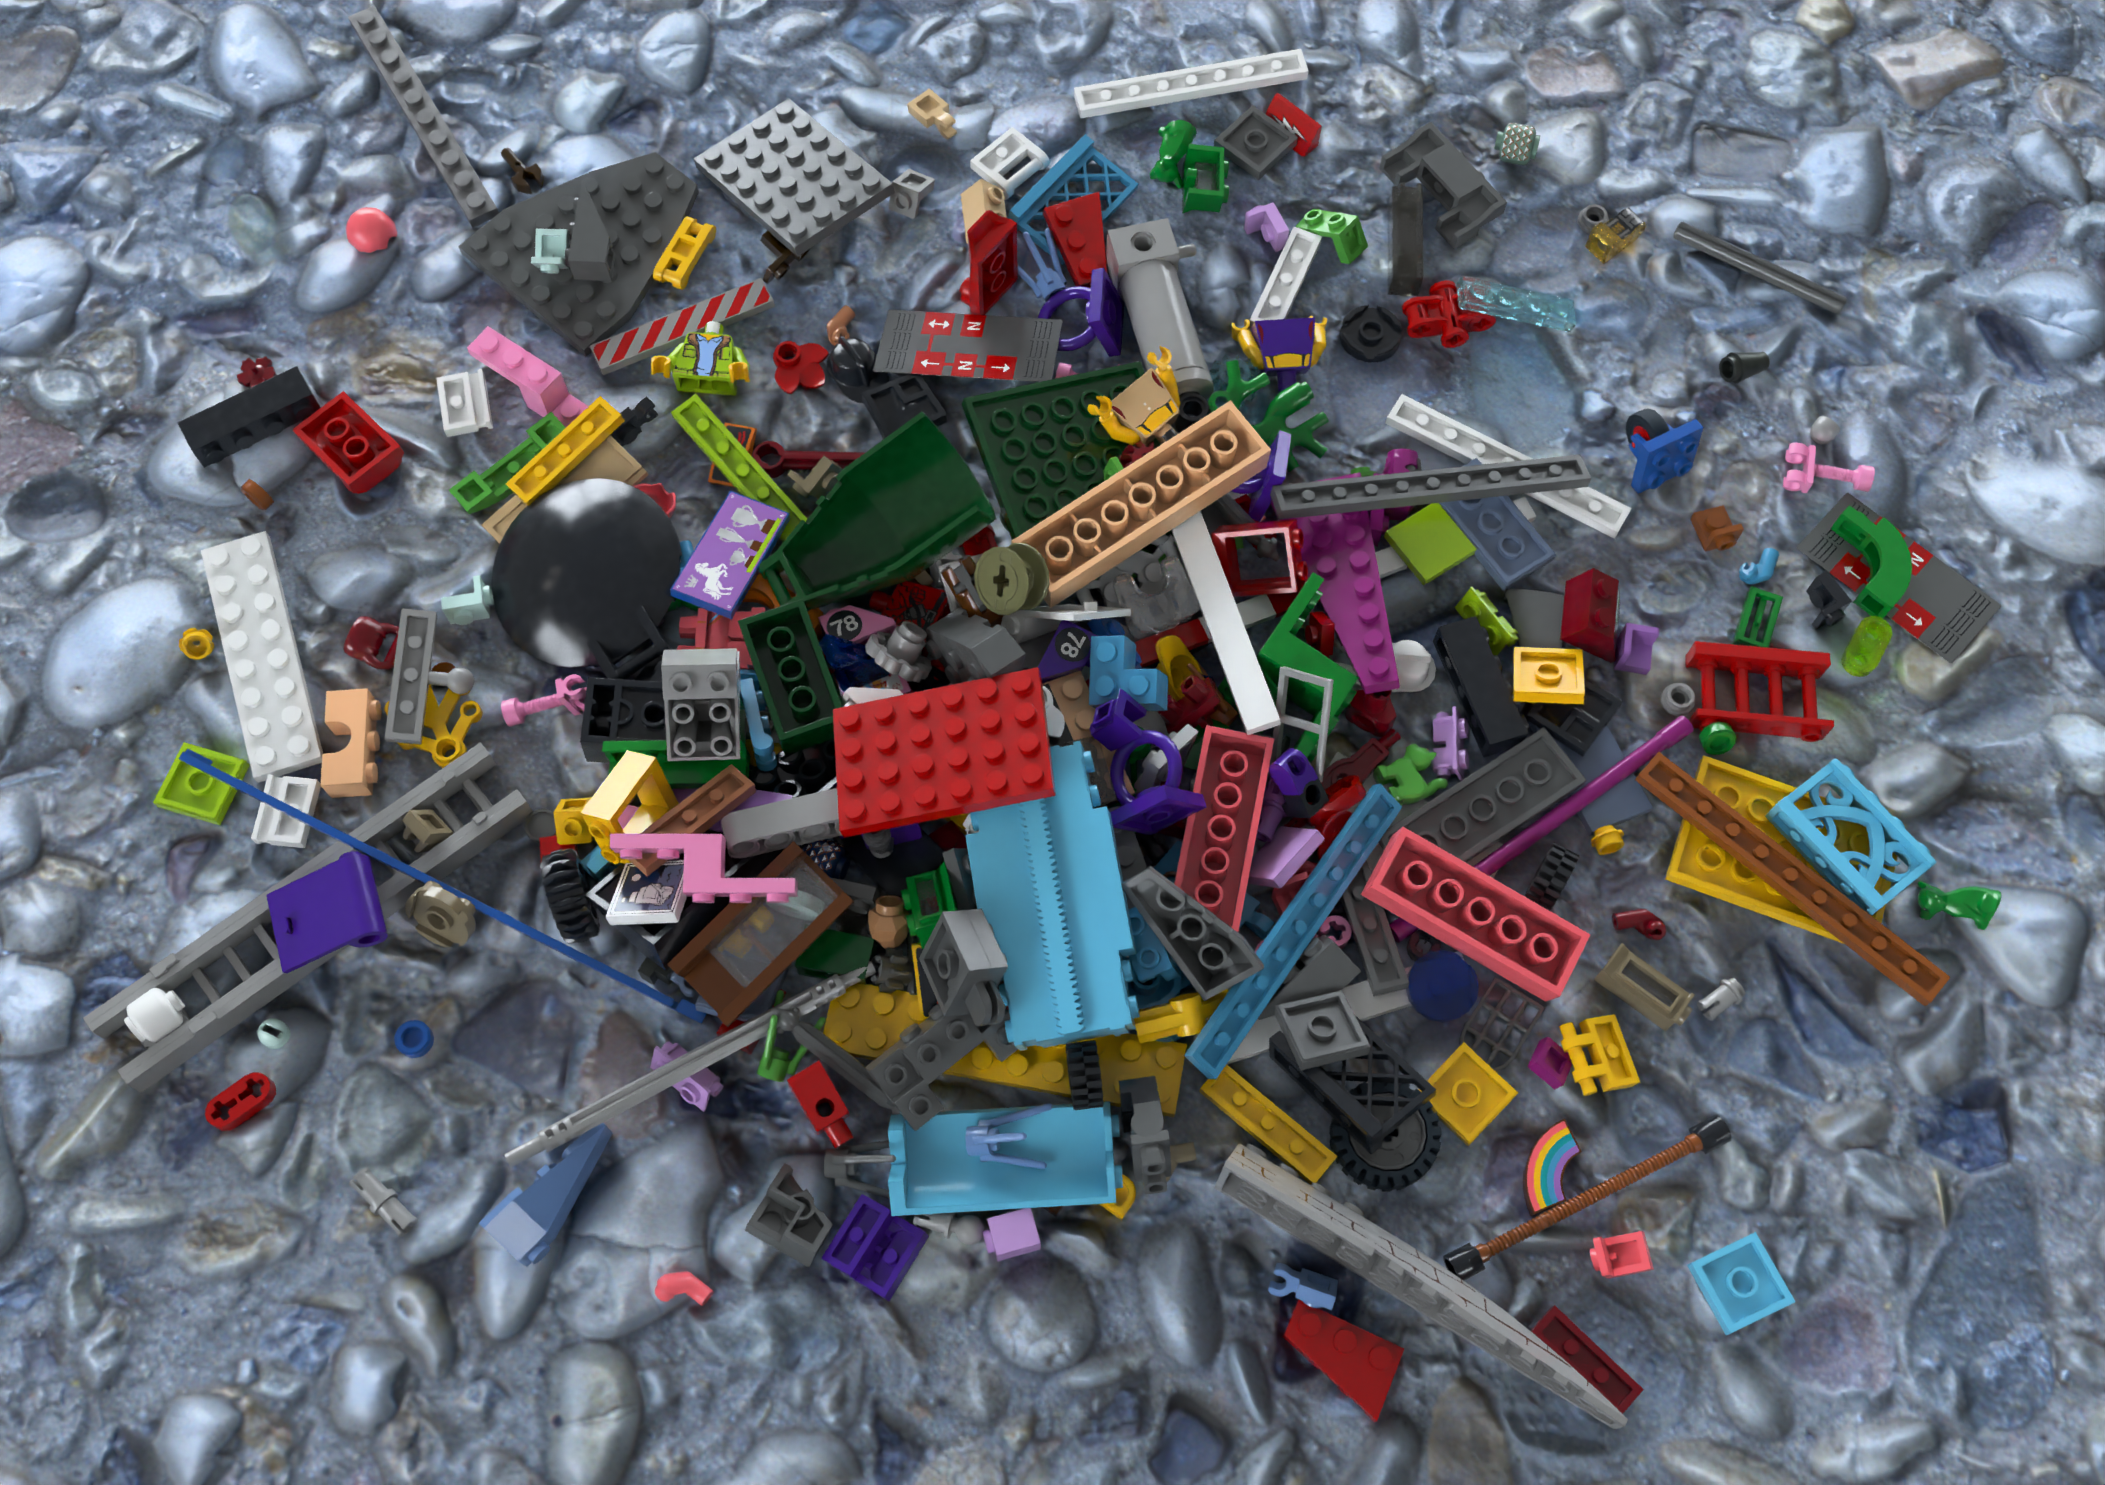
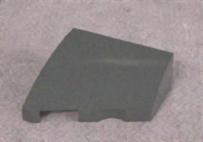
M1506 589L1504 601L1508 602L1510 607L1512 628L1518 631V647L1561 649L1563 641L1560 640L1564 595L1537 590Z
M784 1163L769 1186L762 1202L747 1223L745 1231L805 1266L810 1267L833 1224L824 1212L819 1211L815 1207L814 1198L807 1189L803 1191L792 1176L793 1169L791 1166Z

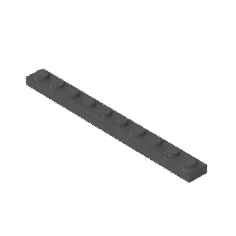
M1570 455L1272 486L1270 495L1280 520L1588 487L1592 478L1581 455Z

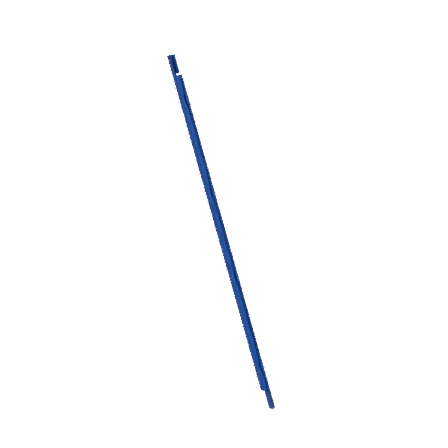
M188 748L178 758L211 777L423 884H426L428 881L437 882L443 889L453 893L458 898L469 900L475 906L476 911L700 1024L703 1023L707 1013L697 1011L695 1004L681 998L679 1003L674 1001L675 999L211 766L212 760Z

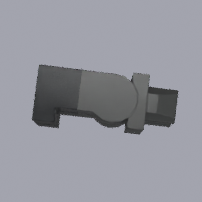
M1149 1076L1119 1081L1124 1133L1132 1132L1130 1138L1135 1182L1143 1181L1145 1194L1167 1191L1166 1177L1172 1176L1170 1138L1168 1130H1164V1119L1156 1077Z

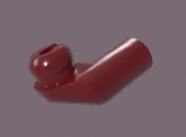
M1636 909L1612 914V923L1615 930L1634 928L1651 940H1660L1666 935L1667 928L1664 922L1647 909Z

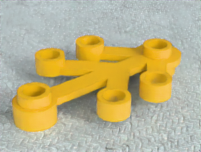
M429 685L424 727L433 729L436 740L422 736L421 745L398 743V745L404 750L417 748L431 753L434 762L444 768L467 752L463 740L471 725L481 720L483 711L475 701L464 702L460 707L461 716L452 732L449 733L446 724L460 697L469 692L456 694L448 688L443 700L438 705L433 689ZM389 701L384 707L386 715H388ZM469 709H476V712L473 715H466ZM448 750H455L453 755L445 757V753Z

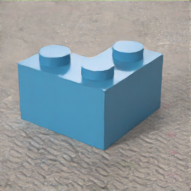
M1125 635L1091 636L1089 705L1096 709L1112 699H1117L1121 688L1147 711H1167L1168 676L1159 669H1135L1136 644Z

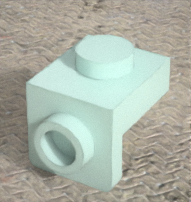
M536 228L535 257H531V264L540 268V272L548 274H558L559 269H569L565 264V250L569 248V231L567 229Z
M480 575L473 576L474 593L441 598L442 611L450 624L467 625L475 620L490 618L489 605H494L492 588L490 585H485Z

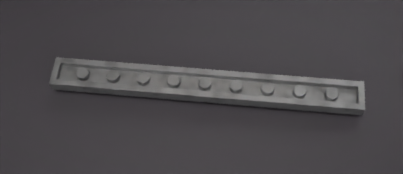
M375 5L348 16L353 29L472 228L494 218L499 214L496 205Z

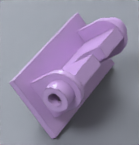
M1452 707L1453 716L1446 712H1440L1436 714V718L1433 720V743L1435 745L1446 744L1444 748H1433V752L1437 753L1433 759V772L1437 774V778L1449 779L1450 774H1456L1459 780L1462 781L1464 779V770L1469 769V755L1467 749H1464V738H1468L1469 728L1467 719L1461 717L1456 707Z
M670 1041L666 1042L661 1049L656 1046L650 1068L654 1071L688 1052L678 1043L672 1044ZM707 1067L673 1085L686 1102L695 1104L703 1112L707 1108L710 1094L716 1097L723 1089L720 1078Z

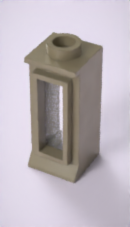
M1623 943L1613 952L1609 958L1610 960L1594 978L1596 982L1664 1031H1667L1674 1023L1681 1026L1693 1010L1688 1004L1695 994H1689L1629 951Z

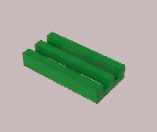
M1751 586L1745 598L1732 644L1769 648L1783 596ZM1757 596L1760 598L1747 638L1744 637L1755 597ZM1767 600L1772 601L1762 640L1758 642L1755 640Z

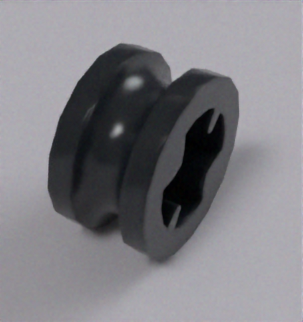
M1419 929L1412 934L1407 943V954L1416 963L1435 959L1440 952L1441 942ZM1419 939L1425 940L1424 944L1427 941L1431 944L1428 954H1423V949L1420 952L1417 951L1416 946L1419 943Z

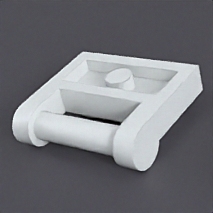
M1011 127L970 160L971 169L987 182L1002 189L1005 200L1009 199L1015 193L1014 190L1038 170L1043 171L1050 165V159L1047 154L1014 127ZM1027 156L1031 159L1028 164L1008 180L1003 177Z

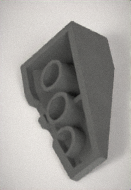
M1150 866L1122 883L1123 891L1204 1001L1264 969V964L1241 934Z

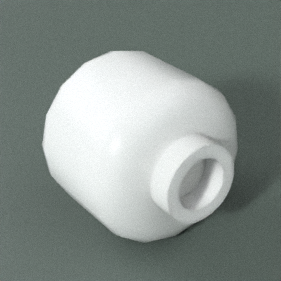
M152 988L127 1006L128 1017L124 1019V1022L141 1042L145 1039L151 1042H158L181 1026L183 1016L180 1010L185 1008V1005L173 990L165 993L159 988Z

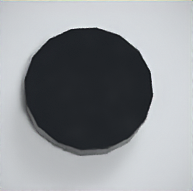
M1369 305L1359 306L1351 310L1343 319L1340 330L1341 345L1349 355L1357 360L1368 363L1382 362L1392 357L1398 350L1402 338L1400 321L1395 314L1384 307L1368 308Z

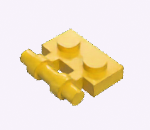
M1615 1014L1583 1020L1579 1023L1582 1032L1579 1035L1576 1033L1573 1022L1559 1026L1563 1040L1560 1041L1562 1048L1570 1056L1574 1071H1572L1574 1081L1580 1084L1584 1096L1598 1092L1593 1080L1597 1078L1600 1081L1603 1092L1629 1088L1640 1083ZM1587 1047L1593 1065L1588 1066L1582 1048Z

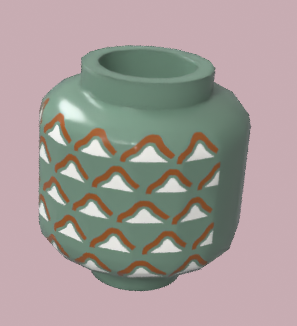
M1509 123L1504 132L1498 131L1494 149L1500 150L1499 158L1502 162L1524 166L1529 163L1530 159L1535 160L1541 135H1536V129L1533 126Z

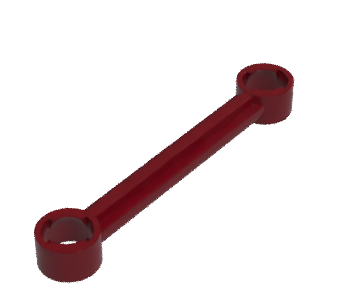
M765 441L754 449L753 458L771 478H776L782 475L785 470H812L823 456H826L844 469L866 452L784 451L779 443ZM767 454H776L781 457L780 461L772 466H768V463L761 461V458Z

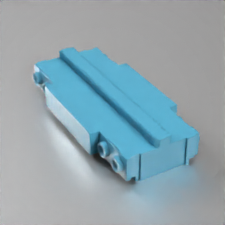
M1080 741L1073 742V745L1060 747L1057 745L1050 747L1056 796L971 812L970 817L974 831L979 830V832L965 835L977 909H982L988 923L993 928L994 936L1001 952L1007 958L1008 968L1001 981L1004 980V984L999 985V993L1005 1006L1009 1008L1010 1020L1005 1021L1008 1042H1014V1046L1020 1051L1028 1050L1027 1047L1034 1045L1046 1048L1113 1034L1115 1037H1118L1121 1034L1129 1033L1128 1030L1136 1029L1134 1018L1140 1017L1136 995L1130 996L1127 982L1133 981L1131 964L1129 959L1123 960V957L1135 955L1137 952L1126 893L1122 888L1123 877L1111 814L1107 806L1095 808L1096 806H1101V800L1097 784L1091 785L1089 777L1090 772H1095L1091 751H1085Z

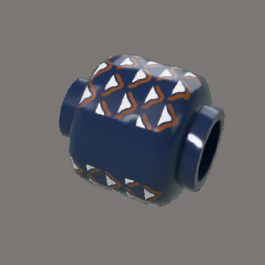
M824 839L808 843L802 849L829 877L844 880L851 862V858L847 856L845 846L832 840Z

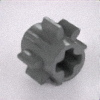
M887 948L886 952H879V955L874 956L871 960L876 973L871 975L870 979L874 982V985H880L879 992L893 993L897 989L903 990L904 986L911 982L913 964L909 957L903 956V950Z

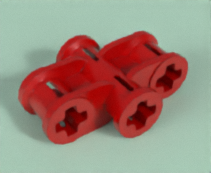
M1444 280L1435 283L1429 289V296L1413 297L1403 303L1402 312L1407 316L1409 323L1407 327L1408 335L1412 338H1423L1442 334L1441 344L1444 347L1454 348L1463 345L1469 339L1468 332L1485 331L1496 323L1495 315L1491 313L1488 304L1490 301L1489 293L1485 290L1456 293L1457 287L1453 281Z

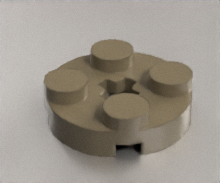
M426 882L423 887L416 889L406 901L405 912L408 919L413 915L419 923L415 929L423 937L439 946L450 948L453 943H459V947L463 946L475 932L476 923L473 914L476 912L475 906L469 900L458 898L453 893L443 889L437 882Z

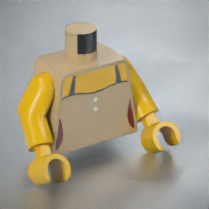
M1159 347L1162 353L1159 361H1157V356L1154 352H1149L1147 355L1148 361L1157 366L1156 370L1150 368L1112 401L1106 396H1096L1101 405L1100 409L1096 405H1088V412L1091 415L1100 416V423L1112 439L1130 445H1135L1141 440L1147 446L1156 438L1162 445L1178 434L1171 425L1176 421L1180 413V398L1171 366L1168 365L1172 355L1166 347Z

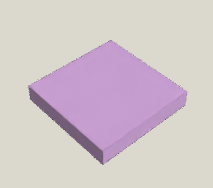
M1281 826L1275 832L1270 843L1266 842L1252 858L1248 884L1282 888L1322 844L1325 838L1317 829Z

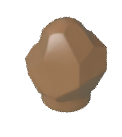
M891 895L881 896L876 899V907L868 912L871 936L885 949L897 948L907 937L909 928L906 916L909 913L904 908L902 898Z

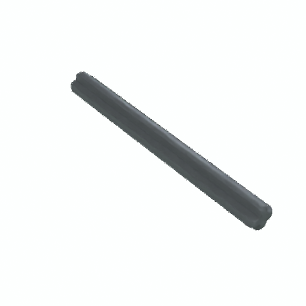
M1680 222L1674 232V239L1835 314H1839L1846 304L1847 298L1685 222Z

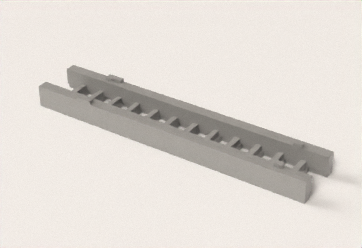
M480 742L348 835L401 861L387 841L406 829L407 826L402 820L409 810L434 809L442 821L452 830L453 834L437 846H434L430 851L421 852L423 855L409 866L441 881L524 822L533 811L517 789L495 805H492L474 782V780L496 766L495 761ZM461 789H463L480 811L465 826L445 802ZM416 838L415 840H412L417 846L419 843V839ZM337 841L176 954L171 953L151 967L149 969L150 972L86 1015L83 1019L90 1030L104 1039L126 1024L124 1022V1019L128 1017L126 1009L133 1001L152 988H159L168 993L192 976L212 1003L193 1018H190L183 1008L180 1010L183 1016V1023L180 1027L158 1042H151L147 1039L141 1042L147 1050L117 1070L125 1083L141 1093L348 947L349 945H346L292 972L283 973L277 944L265 928V926L272 922L266 895L339 860V857L344 853L360 851ZM387 866L393 877L377 887L384 920L403 908L415 890L423 887L425 884ZM256 933L274 960L253 975L234 948ZM225 955L243 982L224 996H221L204 969Z

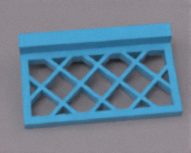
M1086 134L1009 211L1008 218L1017 223V231L1019 230L1022 233L1028 232L1032 241L1049 255L1050 251L1045 231H1035L1028 224L1032 220H1045L1041 211L1045 207H1049L1051 201L1065 202L1095 193H1089L1088 182L1104 181L1105 192H1100V200H1106L1107 209L1101 211L1102 223L1104 224L1136 191L1139 185L1094 149V141ZM1093 160L1102 167L1103 174H1087L1086 166ZM1109 181H1120L1127 188L1123 192H1110ZM1070 182H1083L1084 193H1069L1068 184ZM1056 248L1059 262L1064 265L1065 262L1059 249Z

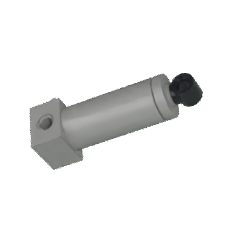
M1165 218L1108 230L1106 265L1109 278L1125 302L1146 372L1150 368L1157 369V366L1151 364L1147 359L1149 352L1156 354L1157 361L1162 356L1159 349L1160 346L1166 347L1171 352L1172 358L1168 365L1171 366L1180 398V413L1175 421V428L1180 433L1208 415L1209 406L1206 400L1212 395L1214 386L1177 275L1179 259L1195 256L1197 253L1196 246L1188 244L1177 247L1169 220ZM1188 414H1193V415H1196V417H1190V416H1187V415H1188Z

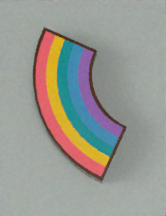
M1565 1118L1549 1127L1537 1139L1527 1158L1525 1170L1523 1171V1193L1530 1216H1534L1566 1201L1562 1184L1563 1174L1570 1160L1582 1151Z

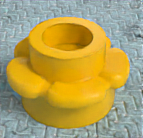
M187 629L183 632V638L179 639V648L191 659H203L211 654L214 649L213 636L205 629ZM197 640L200 644L194 645L193 642Z
M1612 825L1600 827L1594 832L1591 845L1596 848L1599 855L1614 853L1624 846L1622 839L1624 832L1621 829H1615Z

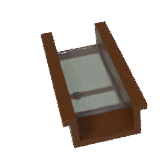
M794 841L756 878H795L798 882V897H789L788 903H767V897H752L751 903L730 902L667 964L705 999L718 1013L717 1017L727 1027L854 903Z

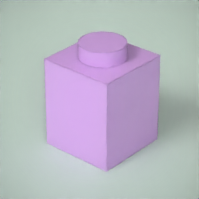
M1023 1208L987 1219L989 1229L982 1231L987 1252H995L997 1262L1041 1249L1031 1208Z

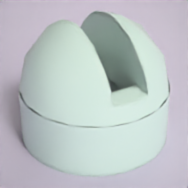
M277 1018L264 1020L257 1030L259 1041L270 1049L283 1047L288 1042L291 1034L289 1026ZM271 1027L280 1031L278 1037H275L266 1031Z

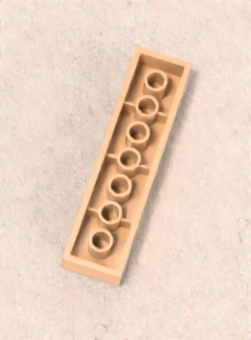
M1230 400L1013 539L1011 543H1026L1036 548L1043 556L1049 570L1050 583L1044 600L1052 608L1267 468L1271 449Z

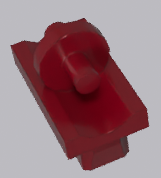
M1191 674L1180 686L1182 693L1185 695L1184 697L1176 701L1171 695H1168L1167 711H1158L1165 722L1168 734L1173 731L1178 733L1187 724L1193 728L1200 725L1203 729L1206 728V725L1213 726L1210 715L1217 710L1216 705L1221 700L1215 691L1216 684L1211 678L1207 677L1203 681Z

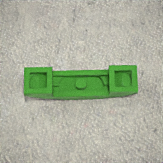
M550 412L526 430L529 435L528 439L481 475H478L475 470L449 489L450 493L468 514L478 512L503 500L513 493L506 483L566 427Z

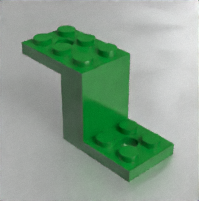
M1313 572L1256 657L1258 663L1277 687L1280 667L1283 666L1334 680L1328 727L1329 735L1338 723L1339 715L1344 708H1347L1356 695L1357 691L1352 687L1358 680V677L1295 636L1323 594L1318 588L1324 581V578ZM1289 677L1287 699L1312 714L1313 718L1310 722L1320 725L1324 687ZM1304 730L1293 747L1301 751L1310 763L1317 755L1319 734Z

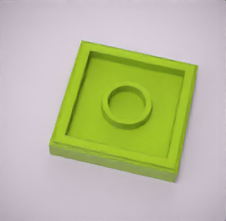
M1439 503L1428 505L1387 530L1384 534V538L1423 586L1468 559L1477 550Z
M184 742L153 803L157 807L221 825L236 795L237 789L178 758L188 748L212 760L211 766L240 780H243L250 764L246 760Z

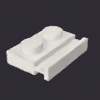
M482 369L477 370L478 373L473 374L463 372L436 378L443 428L447 437L477 432L479 428L483 427L493 428L486 379Z
M268 775L264 793L313 817L321 786L317 779L289 776L281 778ZM261 802L251 839L256 844H261L262 842L277 846L305 848L310 826Z

